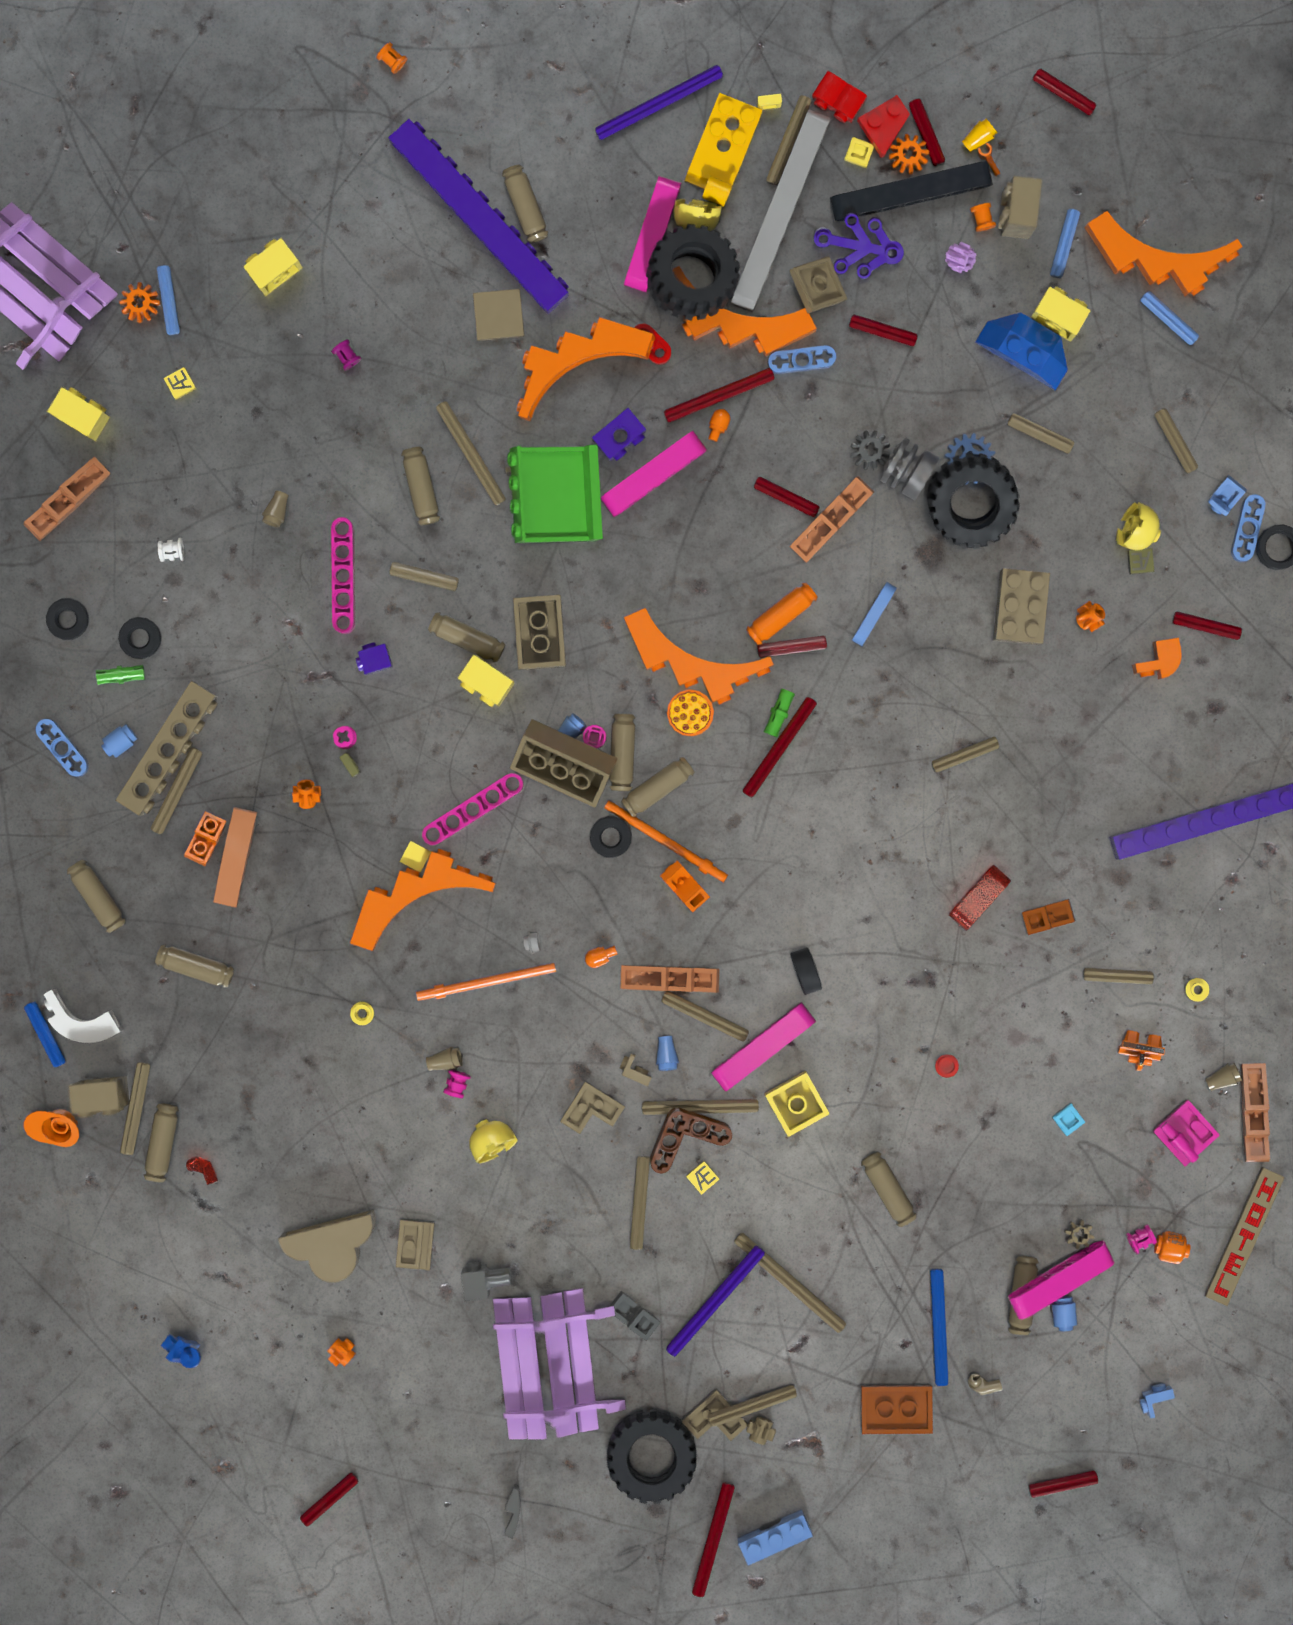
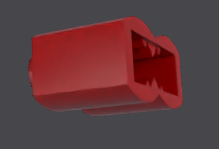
M827 71L812 94V99L815 100L814 104L820 109L833 111L835 113L833 116L839 121L852 123L867 100V95L837 75Z

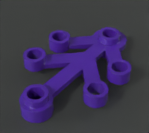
M853 212L846 214L844 221L846 226L853 230L858 240L832 235L831 231L826 227H820L814 232V242L819 247L824 248L829 245H835L855 250L846 257L839 258L834 262V269L839 274L845 273L850 265L867 254H878L877 257L867 264L861 263L857 267L858 276L866 279L870 276L871 271L884 263L896 264L901 261L904 255L902 245L897 241L889 240L882 228L880 219L876 217L870 218L867 226L869 231L876 234L881 245L870 241L859 223L857 214ZM853 216L856 218V222L849 224L847 219ZM873 221H877L879 226L876 229H872L870 224ZM824 234L828 236L826 242H821L819 237ZM890 249H895L896 255L890 257L888 255V251ZM840 262L845 263V268L842 270L837 269V264ZM862 267L868 268L867 274H860V269Z

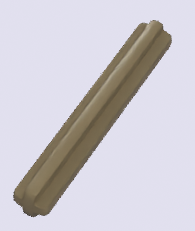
M801 95L798 99L766 179L767 182L773 185H777L782 176L811 104L809 97Z
M193 747L190 748L151 826L152 831L158 834L164 832L202 756L200 750Z
M666 991L662 998L664 1004L742 1042L746 1040L749 1034L747 1029L669 991Z
M143 1062L136 1064L120 1148V1153L125 1155H133L150 1071V1064Z
M646 1156L637 1157L630 1248L634 1250H641L643 1248L650 1162L649 1157Z
M789 1385L707 1415L710 1426L714 1427L793 1399L797 1396L796 1389L793 1385Z

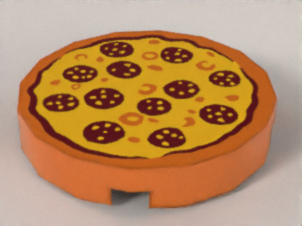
M690 689L675 695L670 701L667 711L669 724L676 732L684 736L702 734L709 728L714 715L712 702L700 691Z

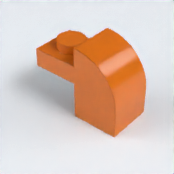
M1179 638L1152 642L1155 661L1132 665L1133 673H1140L1141 677L1153 676L1156 670L1158 680L1172 675L1178 669L1182 658Z
M678 860L668 866L665 872L660 875L692 912L710 898Z

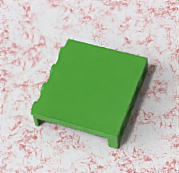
M587 445L584 447L515 446L510 448L507 462L511 466V476L509 477V488L512 490L510 511L514 519L511 533L515 537V543L585 542L603 539L598 445Z

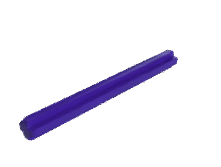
M715 65L595 128V132L598 138L602 140L722 78L723 72L718 65Z
M757 1245L753 1247L669 1343L666 1350L670 1355L677 1356L765 1255L762 1248Z

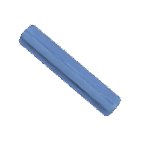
M1069 209L1067 211L1050 275L1053 277L1061 278L1064 274L1080 216V211Z
M168 265L157 267L166 332L168 335H176L180 333L171 271Z
M1147 291L1142 296L1140 301L1186 343L1192 345L1198 339L1199 335L1154 294Z

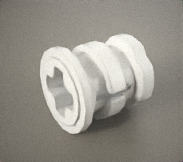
M181 537L176 542L173 539L167 540L166 543L158 541L160 562H164L165 559L175 561V558H180L181 561H184L185 551Z

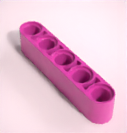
M662 176L658 177L625 278V286L647 292V281L649 278L646 276V270L649 265L648 262L655 245L659 240H662L663 235L667 231L674 210L675 200L678 197L682 183Z
M691 431L605 493L601 500L613 517H616L697 459L707 449L695 432Z
M340 517L335 519L331 526L332 624L339 633L348 634L355 628L354 526L347 518ZM340 523H347L349 525V531L345 535L337 533V526ZM342 546H346L349 548V555L341 559L337 556V550ZM347 570L349 572V579L346 582L338 581L337 575L339 571ZM342 593H347L350 597L349 603L345 606L339 605L337 601L338 596ZM341 617L349 618L350 625L348 628L340 629L338 627V620Z
M515 773L502 777L427 825L422 832L423 840L429 845L440 844L521 792L524 786L523 779ZM515 777L519 780L517 790L510 791L507 788L506 782L509 778ZM490 790H496L499 793V800L496 803H489L487 801L486 795ZM472 802L477 803L480 808L479 813L475 816H470L467 813V806ZM451 815L457 816L460 820L459 826L455 829H451L447 825V819ZM430 828L438 829L440 836L437 841H430L428 839L427 832Z
M803 1003L798 1004L719 1065L711 1074L725 1092L812 1026L816 1020Z
M1105 1241L1094 1242L1089 1247L1082 1249L1013 1291L1008 1296V1299L1018 1319L1028 1318L1109 1269L1115 1262Z

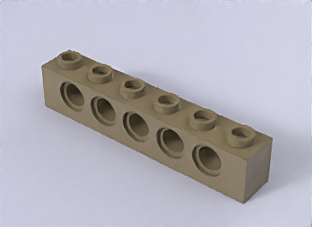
M193 681L189 683L115 801L139 816H143L144 813L148 814L155 804L152 801L157 793L161 794L167 786L168 782L165 781L169 773H175L180 765L178 759L181 754H187L193 743L190 740L195 733L198 735L205 725L203 720L207 713L211 715L217 707L216 699L218 697ZM196 703L200 708V712L197 716L192 717L188 713V708L191 704ZM180 723H184L187 727V733L182 737L176 734V727ZM167 743H171L175 749L174 753L169 757L163 753V747ZM154 763H159L162 767V772L159 776L155 777L151 774L150 769ZM142 783H146L149 786V793L146 796H141L138 793V787Z

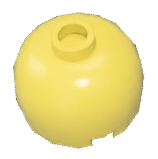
M676 199L674 219L678 226H683V229H686L688 224H695L696 228L704 225L708 226V231H712L719 223L722 206L717 207L715 203L694 199L689 204H685V199Z
M1140 502L1138 504L1133 503L1122 517L1121 521L1126 522L1122 531L1120 529L1117 530L1116 541L1117 544L1135 551L1143 550L1153 542L1155 543L1161 534L1159 529L1160 522L1156 512Z
M486 1119L475 1126L476 1130L470 1137L469 1147L476 1162L481 1164L498 1157L497 1153L501 1152L504 1148L508 1151L518 1140L511 1128L504 1122H489Z

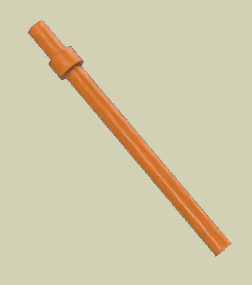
M610 800L606 803L604 807L606 810L699 867L698 870L702 873H708L724 883L728 874L713 866V862L707 858L705 860L642 820L635 816L632 817L629 812Z
M551 963L446 986L444 984L435 985L432 989L416 992L417 1000L421 1001L435 997L442 999L446 998V995L554 973L556 968L555 964Z

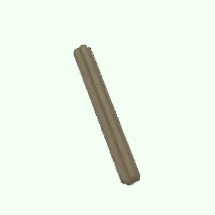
M446 401L436 406L437 411L495 505L501 504L505 501V496Z
M756 1099L650 1101L642 1103V1113L644 1115L668 1114L673 1108H682L697 1114L758 1112L759 1102Z

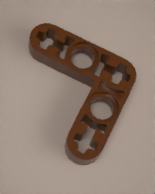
M673 1108L665 1118L650 1156V1164L656 1173L663 1174L669 1171L684 1134L712 1144L724 1146L732 1140V1131L729 1125L724 1122L682 1108ZM678 1115H681L683 1121L677 1122L676 1130L679 1132L677 1133L673 1130L675 1123L672 1118H677ZM696 1122H704L706 1128L702 1132L694 1131L693 1126ZM711 1125H713V1131L721 1132L724 1129L726 1136L722 1135L721 1138H718L715 1132L710 1131ZM668 1135L676 1138L675 1143L671 1146L663 1144V1139ZM663 1150L665 1151L664 1160L666 1163H661V1165L658 1166L656 1160L661 1159L663 1155Z

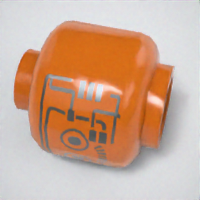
M1165 1231L1162 1235L1157 1236L1154 1253L1157 1254L1159 1260L1180 1264L1184 1258L1189 1257L1191 1245L1187 1244L1185 1235Z

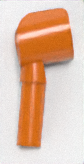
M986 143V148L989 152L984 154L978 147V156L980 159L988 161L993 173L997 176L1001 173L993 161L992 146Z

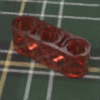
M992 865L953 908L949 916L967 931L1009 885L1011 879L995 865Z

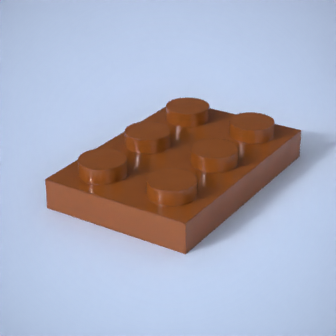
M932 1385L861 1386V1433L933 1434Z

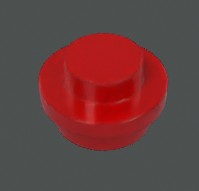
M944 1054L936 1060L935 1069L940 1076L950 1078L958 1072L959 1063L954 1056Z

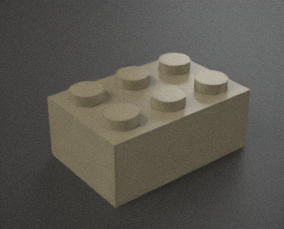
M1013 176L1011 182H1007L1004 191H1002L1000 205L1004 206V211L1002 210L998 220V229H1002L1001 236L1023 239L1031 237L1038 222L1042 179Z
M1004 568L1000 570L993 641L1033 645L1043 644L1050 573Z
M561 595L513 598L518 669L531 670L566 667Z
M127 1076L80 1080L69 1085L71 1114H78V1118L91 1117L102 1111V1115H112L124 1110V1106L129 1104Z

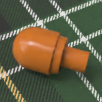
M718 409L713 413L709 422V428L712 429L709 440L717 442L720 433L724 434L730 423V414L726 410Z
M599 946L586 953L585 962L589 967L597 968L607 964L609 958L618 953L615 946L607 949L604 946Z

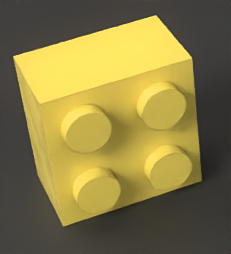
M282 238L279 240L273 239L264 246L265 250L259 255L257 253L251 255L245 261L247 264L243 266L265 296L303 269Z
M1049 287L1033 312L1031 319L1071 342L1091 310L1087 309L1088 305L1083 301L1068 298L1064 290L1058 287H1054V289Z
M62 387L47 412L96 441L110 418L105 414L107 409L91 399L89 403L86 402L85 399L87 397L72 387L69 390Z
M475 655L472 656L458 677L462 681L461 687L471 694L477 691L481 694L479 699L491 707L494 704L500 706L515 684L511 679Z
M806 1071L764 1093L788 1137L829 1115L826 1106Z

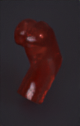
M196 1156L186 1162L187 1170L202 1173L207 1185L218 1181L209 1160Z

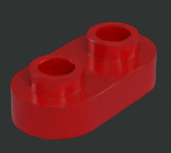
M642 323L634 327L652 333L655 336L649 359L657 365L667 363L672 355L670 345L650 325ZM657 350H663L664 355L657 357L655 355Z

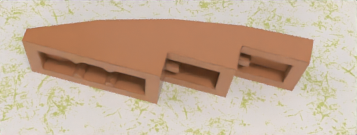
M93 457L59 487L58 491L42 503L41 508L24 521V526L41 541L84 502L111 473Z
M857 476L790 547L807 563L871 497L874 491Z
M237 807L233 809L218 875L214 903L237 907L247 859L250 855L257 812Z
M621 965L620 989L719 992V969Z
M1266 1063L1242 1064V1118L1245 1162H1269L1268 1136L1270 1135Z

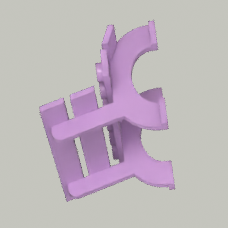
M11 202L0 211V247H6L62 296L52 301L0 256V284L46 323L45 325L0 286V312L34 340L23 350L16 362V365L23 370L40 347L45 349L58 362L69 351L71 346L54 333L53 330L71 345L77 339L83 327L64 312L70 304L90 320L102 310L103 306L105 307L118 293L101 280L97 272L93 273L36 224L29 213L25 214Z
M583 1289L563 1291L566 1315L564 1316L562 1292L541 1296L543 1321H533L531 1297L493 1299L496 1322L493 1324V1329L497 1330L506 1409L503 1417L507 1419L509 1439H546L545 1422H550L553 1428L556 1427V1435L559 1438L578 1433L576 1412L578 1415L579 1432L599 1429L596 1409H606V1412L609 1414L626 1410L625 1400L595 1401L586 1320L615 1316L614 1306L585 1312ZM565 1323H567V1328H568V1336H569V1345H570V1354H571V1363H572V1371H573V1380H574V1389H575L576 1405H575V1403H574L572 1377H571V1368H570V1360H569V1351H568V1342H567V1334H566V1325H565ZM535 1331L545 1332L554 1409L552 1411H544Z

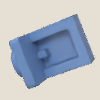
M1228 475L1211 495L1208 503L1211 504L1210 507L1214 512L1227 516L1234 505L1246 493L1247 489Z
M1165 1383L1154 1385L1151 1387L1152 1390L1142 1392L1143 1399H1140V1405L1143 1414L1147 1413L1150 1418H1155L1152 1404L1175 1398L1173 1389L1169 1385L1166 1386Z

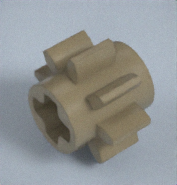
M1080 1219L1079 1224H1074L1071 1221L1070 1225L1072 1227L1070 1230H1064L1066 1234L1070 1235L1066 1242L1070 1244L1074 1241L1076 1249H1079L1080 1244L1089 1247L1087 1243L1089 1238H1095L1089 1233L1093 1227L1091 1225L1084 1227V1220ZM1081 1229V1231L1084 1232L1085 1235L1080 1236L1078 1240L1074 1233L1079 1232V1230Z
M757 1416L755 1421L750 1420L746 1432L750 1433L749 1439L761 1445H765L767 1440L773 1441L776 1429L772 1428L774 1422Z

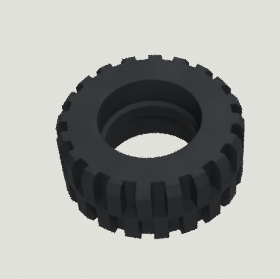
M688 224L686 229H683V226H678L674 228L673 233L668 231L663 235L662 240L657 242L646 270V276L649 278L647 286L649 290H653L652 298L656 302L658 300L661 302L660 307L664 311L667 309L671 310V315L677 318L679 314L683 315L684 320H692L693 316H697V319L701 320L705 319L707 314L709 316L717 314L719 309H723L727 305L739 280L740 263L736 260L737 253L735 249L729 248L730 241L727 238L722 239L719 237L720 232L716 230L714 232L708 231V226L701 225L700 228H696L695 224ZM685 256L701 259L710 267L714 276L713 283L705 288H691L682 284L673 273V261Z
M966 453L965 458L960 459L959 455L953 457V462L950 464L945 462L941 465L942 470L935 472L932 477L933 483L929 484L927 501L937 531H941L945 539H952L953 544L958 546L965 543L967 548H974V544L980 543L981 547L988 546L987 541L993 540L994 543L1000 540V534L1004 533L1006 535L1011 530L1009 525L1015 523L1017 519L1016 511H1019V494L1013 476L1010 475L1005 465H1000L999 460L994 457L988 459L986 454L979 453V456L976 457L973 456V453ZM982 482L989 485L995 493V504L992 509L984 516L975 519H967L955 514L951 506V498L954 492L966 483Z
M650 1409L647 1412L640 1410L633 1416L628 1415L621 1424L616 1426L613 1435L609 1439L607 1467L609 1468L612 1481H615L617 1488L621 1492L624 1491L627 1497L632 1500L634 1498L639 1499L640 1503L647 1504V1501H654V1504H659L661 1500L667 1499V1501L674 1499V1495L677 1493L681 1494L685 1490V1486L690 1484L693 1473L696 1470L697 1453L694 1438H692L691 1432L684 1426L682 1420L677 1416H671L667 1411L662 1413L657 1412V1409ZM657 1435L663 1437L672 1446L674 1461L669 1471L658 1477H645L633 1469L629 1458L630 1450L635 1441L643 1436Z

